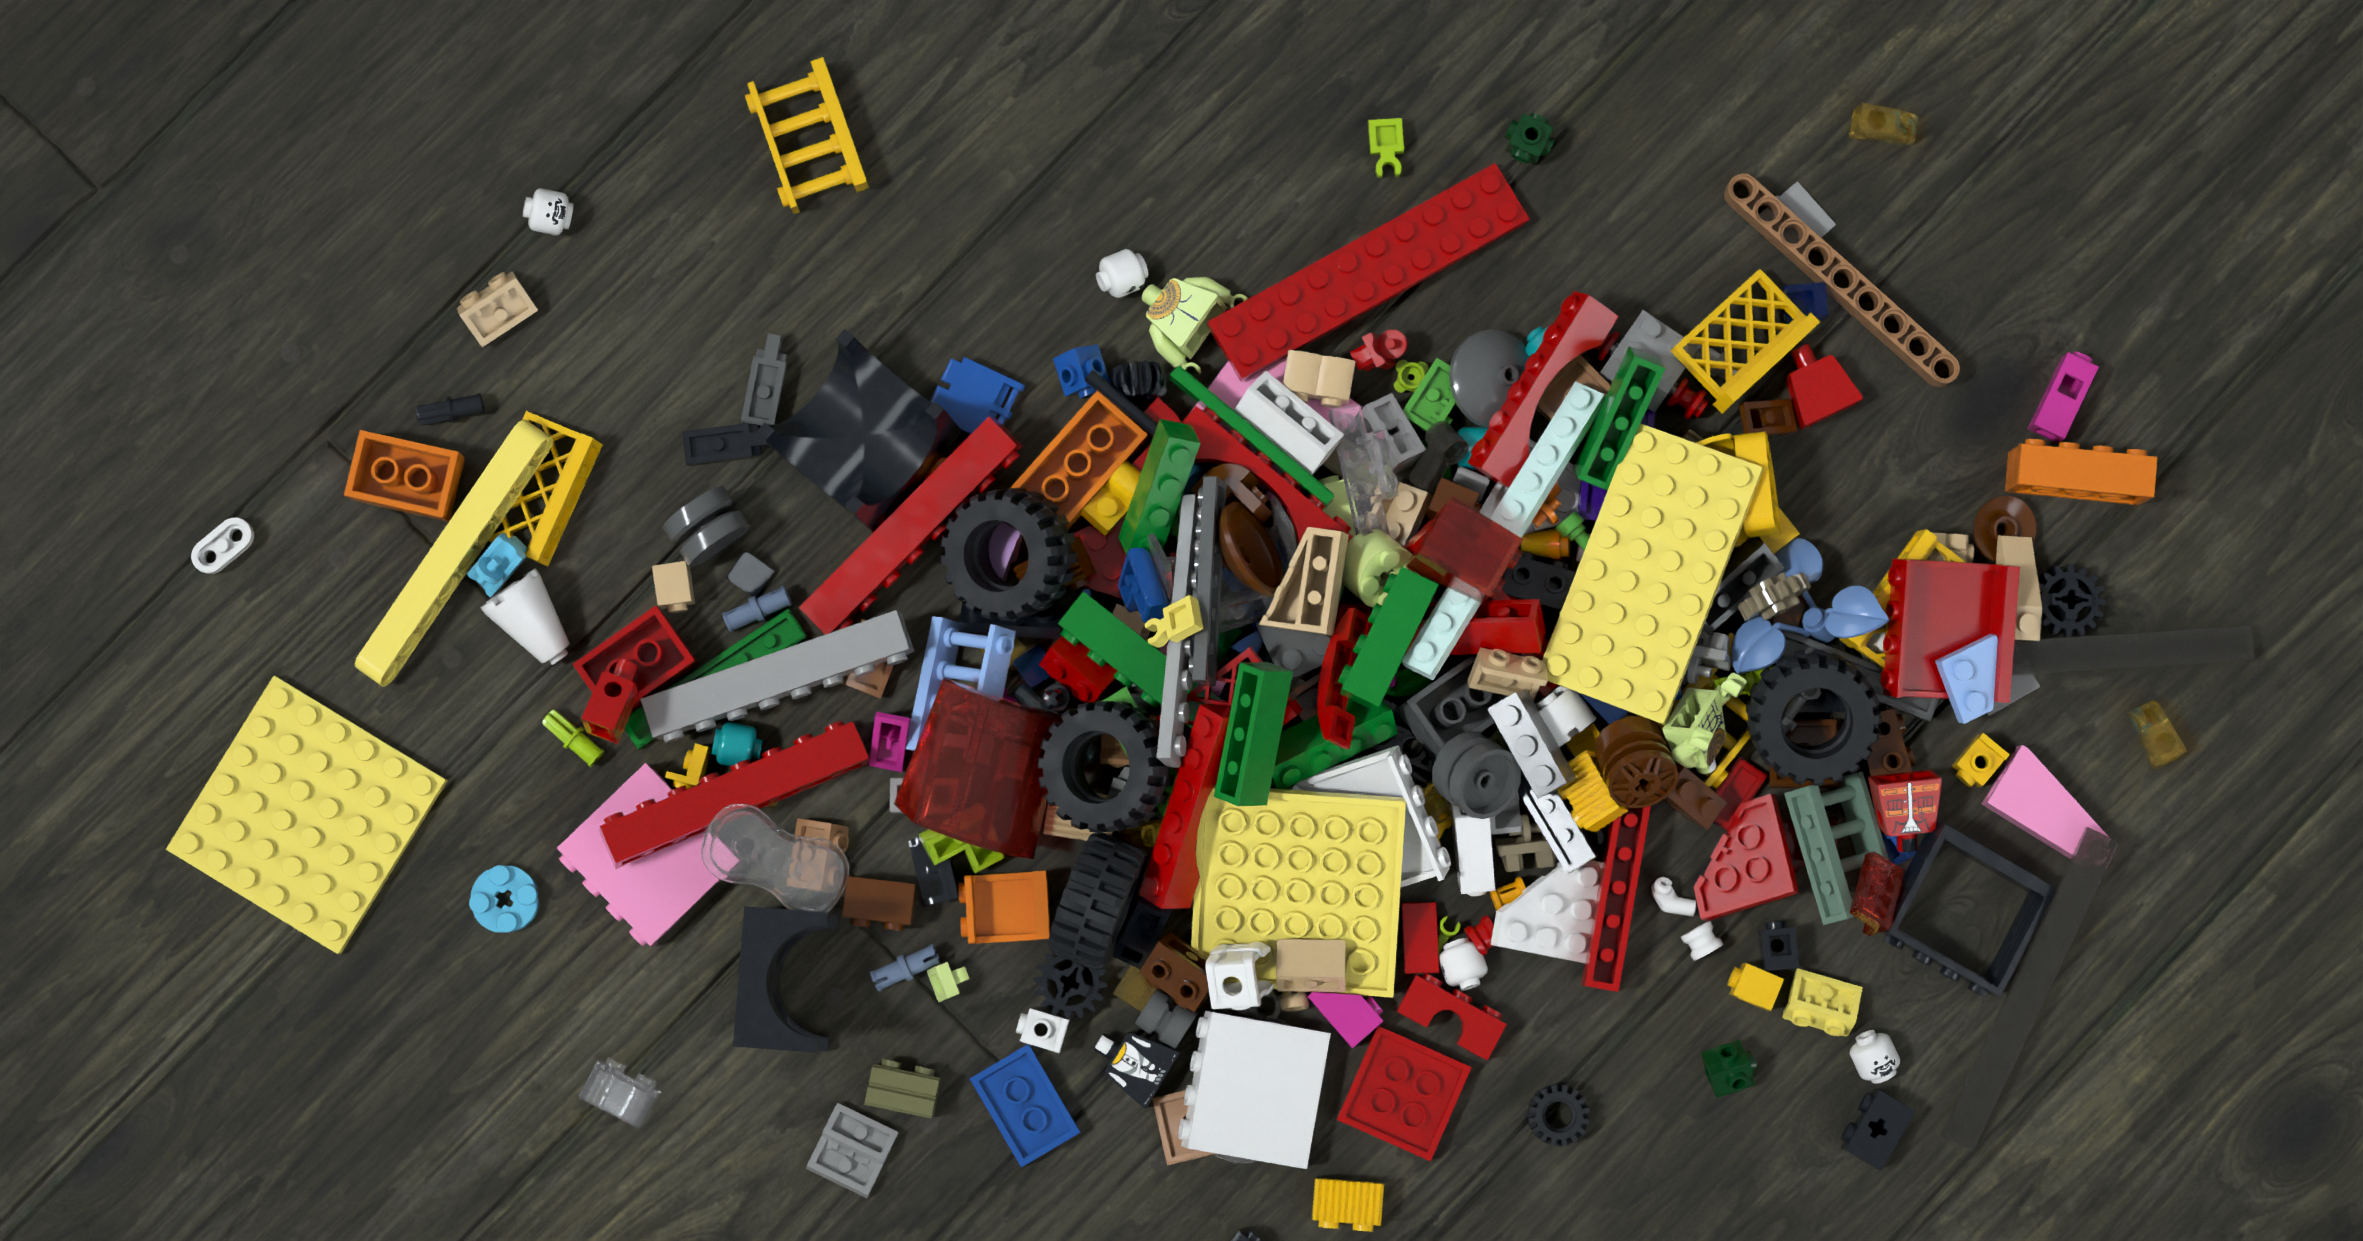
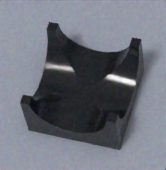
M844 329L836 338L838 342V355L834 367L816 395L791 418L778 424H767L764 422L756 433L779 456L865 527L874 532L901 505L959 437L962 430L935 401L933 403L917 393L872 355L851 333Z
M744 906L733 1047L818 1053V1050L829 1051L830 1037L809 1032L800 1026L789 1014L782 999L780 979L783 965L791 950L801 940L815 932L826 929H839L840 915H833L828 912Z

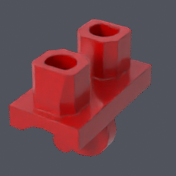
M1387 330L1381 335L1369 333L1362 337L1365 344L1350 351V354L1358 370L1364 369L1368 372L1375 367L1390 369L1396 366L1394 359L1400 358L1405 354L1408 342L1406 336L1398 330Z

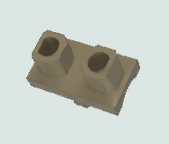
M1528 814L1521 815L1523 825L1521 832L1509 833V836L1513 837L1495 839V847L1499 857L1501 856L1506 872L1524 869L1522 854L1533 852L1535 853L1537 868L1555 866L1556 855L1543 833H1540L1542 831L1537 823H1529Z

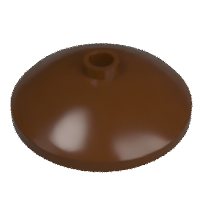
M1232 502L1223 508L1219 520V540L1224 565L1243 584L1256 593L1267 597H1274L1278 585L1280 586L1285 576L1278 550L1260 519L1244 504Z

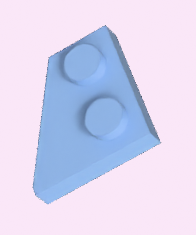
M1988 634L1935 660L1958 723L1965 724L1993 710L1998 638L1995 634Z

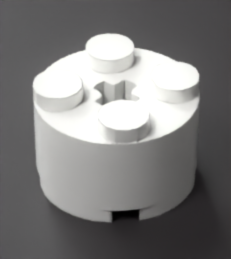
M1562 686L1557 687L1551 694L1535 703L1559 747L1597 719L1578 692Z

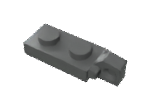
M768 333L765 350L757 349L756 356H753L741 417L742 423L762 426L764 422L767 424H776L788 364L787 354L781 353L783 342L781 335Z

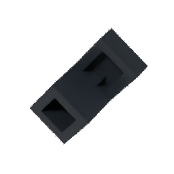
M1141 896L1113 957L1141 970L1152 953L1173 909H1161Z

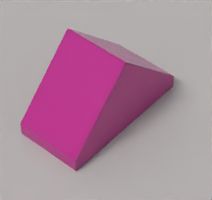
M876 711L869 766L897 772L903 771L907 753L905 747L911 723L910 718Z

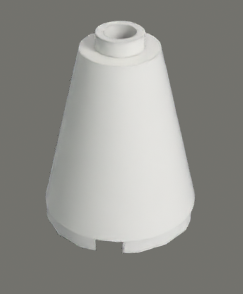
M535 568L523 575L524 578L522 580L514 581L480 608L485 615L542 664L549 661L553 665L568 654L565 648L570 643L543 580Z

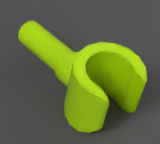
M1448 916L1444 917L1438 924V956L1448 939L1454 937L1460 929V922L1456 924L1453 932H1447L1444 929L1443 924Z

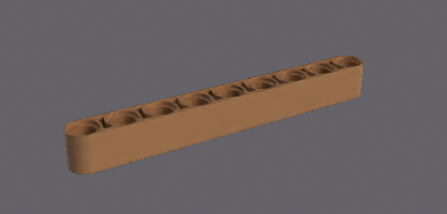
M1742 173L1730 180L1724 190V198L1727 204L1928 384L1941 388L1957 378L1960 371L1959 362L1948 350L1754 177ZM1736 184L1746 186L1749 190V197L1745 199L1736 197L1733 192V186ZM1762 206L1769 207L1774 213V220H1762L1758 214V208ZM1788 228L1795 230L1799 235V242L1795 244L1787 242L1784 239L1783 230ZM1810 251H1818L1822 254L1824 258L1822 266L1811 264L1808 258ZM1842 273L1846 275L1849 280L1848 288L1837 287L1833 280L1834 274ZM1865 295L1873 300L1874 309L1872 311H1865L1860 307L1858 302L1860 296ZM1885 318H1893L1898 322V333H1890L1885 329ZM1917 340L1922 343L1924 347V354L1922 356H1916L1911 353L1909 349L1910 341ZM1936 363H1944L1948 367V378L1944 379L1936 375L1934 371Z

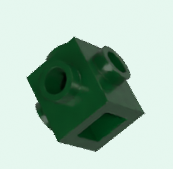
M1523 113L1519 122L1512 120L1504 138L1510 140L1506 151L1511 153V157L1524 164H1529L1530 162L1536 165L1541 155L1547 158L1555 139L1550 137L1553 127L1548 125L1549 121L1538 114L1531 113L1528 116ZM1525 132H1528L1536 136L1537 138L1535 140H1529L1526 138Z
M1740 1039L1701 1052L1705 1075L1716 1098L1755 1086L1753 1071L1757 1070L1756 1061L1751 1050L1745 1052Z

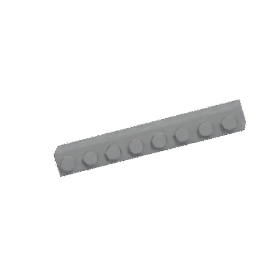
M895 610L642 698L641 702L652 737L659 740L664 739L665 743H670L684 738L683 732L694 728H696L697 732L711 729L716 726L715 721L726 717L728 721L743 718L748 715L747 710L759 706L760 710L769 709L779 705L780 698L789 695L792 696V699L804 697L812 693V687L821 684L824 685V688L838 685L844 682L843 677L855 673L856 677L870 674L876 671L875 665L887 662L888 666L902 663L908 660L907 654L915 651L903 615Z

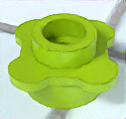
M1400 360L1395 367L1398 372L1397 381L1394 383L1395 390L1399 393L1405 391L1415 392L1429 370L1428 365L1424 362L1408 363L1406 360ZM1410 374L1414 375V380H1409L1408 376Z

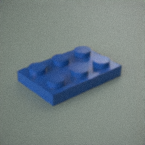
M1029 1044L970 1078L1021 1167L1080 1133L1076 1123Z

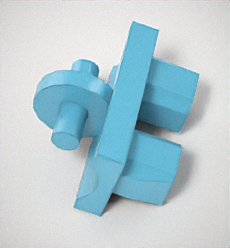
M501 533L467 575L481 584L486 594L491 598L527 557L525 554L527 547L516 536L508 538L504 533Z

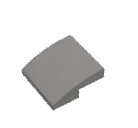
M837 1103L806 1169L868 1198L899 1132Z

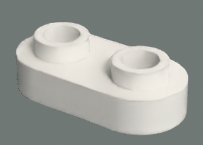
M240 518L225 520L194 546L191 554L193 565L199 571L207 574L220 572L251 546L254 540L253 528L248 522ZM236 530H241L243 534L241 540L234 542L232 539L233 533ZM214 551L216 553V560L213 563H208L206 556L209 552Z

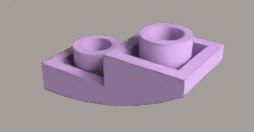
M1001 522L991 536L989 558L996 574L1006 582L1011 563L1017 561L1023 536L1014 526Z

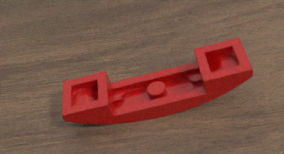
M1355 608L1347 609L1330 639L1318 683L1317 706L1321 732L1325 740L1343 749H1350L1356 716L1346 712L1348 698L1340 694L1343 685L1338 683V679L1346 664L1353 666L1356 660V653L1352 651L1361 633L1368 636L1373 625L1368 622V615Z

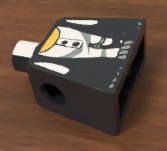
M1131 1032L1127 1033L1122 1043L1103 1033L1094 1048L1095 1052L1110 1060L1104 1074L1145 1109L1180 1053Z

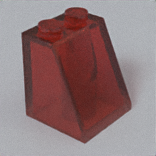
M1452 496L1436 513L1405 567L1483 603L1490 596L1496 598L1503 588L1506 580L1501 577L1507 567L1513 569L1522 555V551L1518 547L1523 539Z

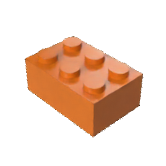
M360 430L344 496L357 502L449 522L466 457L456 451Z

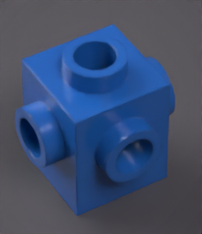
M1098 344L1076 347L1053 358L1065 397L1079 395L1080 399L1092 397L1097 390L1085 381V378L1092 370L1110 383Z

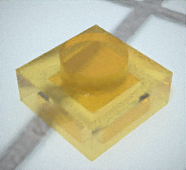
M1131 965L1113 994L1142 1012L1156 991V988L1146 981V978L1139 973L1140 970Z

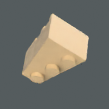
M1307 527L1288 565L1289 568L1280 586L1278 585L1274 593L1273 601L1266 615H1263L1259 625L1328 636L1333 635L1348 534L1342 531Z

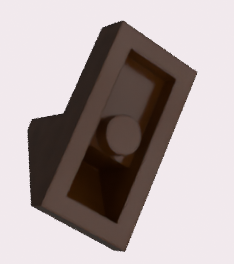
M1791 399L1743 402L1739 404L1743 434L1766 431L1767 436L1797 432Z

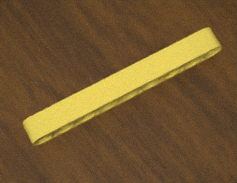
M521 420L514 426L359 653L355 661V667L382 687L387 686L394 680L549 453L553 444L551 436L527 420Z

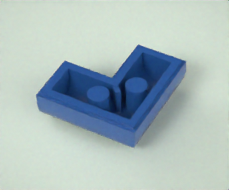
M1144 548L1129 549L1117 585L1126 610L1128 612L1139 610L1144 623L1153 618L1160 620L1164 618L1162 609L1171 604L1154 559Z

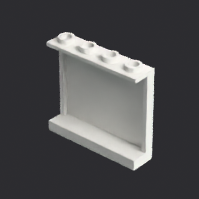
M1398 745L1323 770L1286 788L1288 790L1403 797L1406 801L1401 887L1437 876L1438 881L1444 880L1450 869L1451 861L1448 851L1445 847L1440 846L1436 837L1438 829L1432 816L1428 817L1423 806L1425 804L1423 791L1419 785L1415 786L1411 777L1412 767L1410 760L1406 754L1402 755Z
M1205 1011L1204 1017L1199 1018L1196 1029V1036L1200 1038L1198 1051H1194L1191 1057L1190 1070L1194 1072L1192 1085L1187 1086L1184 1096V1105L1188 1106L1186 1119L1181 1120L1178 1130V1139L1182 1140L1181 1146L1188 1149L1307 1169L1331 1033Z

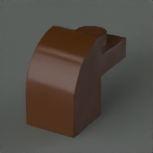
M1221 464L1210 469L1190 489L1198 497L1199 488L1203 487V477L1217 476L1227 484L1226 505L1232 502H1242L1263 523L1273 513L1264 505L1269 499L1256 487L1261 481L1249 470L1237 464Z

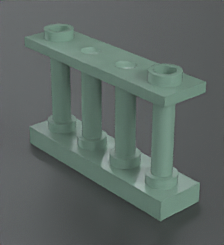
M1863 771L1844 776L1843 780L1839 781L1837 789L1820 794L1819 787L1813 785L1784 793L1823 925L1856 917L1854 905L1870 901L1873 910L1888 906L1897 889V885ZM1841 802L1846 822L1830 826L1825 806ZM1851 835L1856 855L1840 859L1834 840ZM1860 868L1866 888L1849 892L1844 872Z

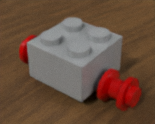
M1642 310L1620 344L1616 343L1615 346L1613 345L1620 335L1619 332L1615 331L1612 334H1608L1600 346L1594 348L1598 351L1597 359L1600 361L1610 351L1609 355L1611 357L1599 374L1611 384L1629 346L1661 359L1666 369L1648 406V409L1654 413L1667 394L1671 395V393L1673 395L1666 405L1672 407L1677 404L1685 409L1684 418L1687 420L1691 415L1698 418L1709 402L1704 398L1707 393L1705 390L1702 389L1696 393L1688 388L1689 379L1686 377L1676 388L1678 385L1676 381L1686 367L1670 350L1684 337L1644 310ZM1688 343L1683 349L1693 357L1699 347Z

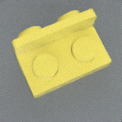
M1797 968L1793 975L1788 1004L1783 1011L1782 1018L1790 1020L1797 1026H1811L1824 1030L1832 1036H1848L1857 1020L1863 987Z

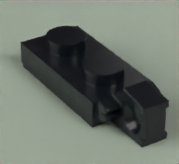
M749 423L682 432L687 466L754 458V456L762 455L761 448L770 446L756 433L759 426L750 425Z

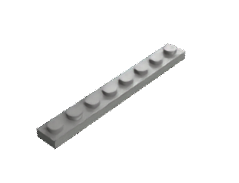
M1195 494L1182 495L1172 604L1188 595L1192 596L1194 588H1197L1198 575L1195 573L1194 560L1196 554H1199L1200 541L1197 539L1196 526L1197 522L1201 520L1202 508L1199 506L1198 497ZM1191 636L1177 643L1168 640L1157 759L1167 767H1180L1181 756H1185L1186 738L1183 736L1184 723H1188L1190 716L1187 692L1191 690L1193 684L1192 676L1189 673L1190 656L1194 655V642H1192Z

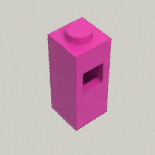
M2074 351L2073 354L2068 352L2061 357L2027 428L2028 430L2056 443L2065 439L2099 368L2091 363L2092 359L2089 356Z

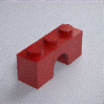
M1424 973L1422 978L1414 975L1396 1012L1427 1028L1433 1016L1439 1011H1453L1459 1016L1462 1023V1031L1455 1044L1488 1061L1507 1025L1500 1021L1502 1014L1486 1005L1481 1011L1470 1005L1473 998L1454 989L1452 994L1440 988L1443 982L1427 973Z

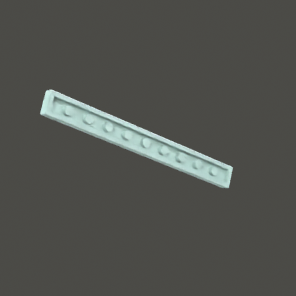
M1575 381L1404 656L1402 663L1406 668L1431 680L1435 679L1597 417L1605 399L1603 393Z

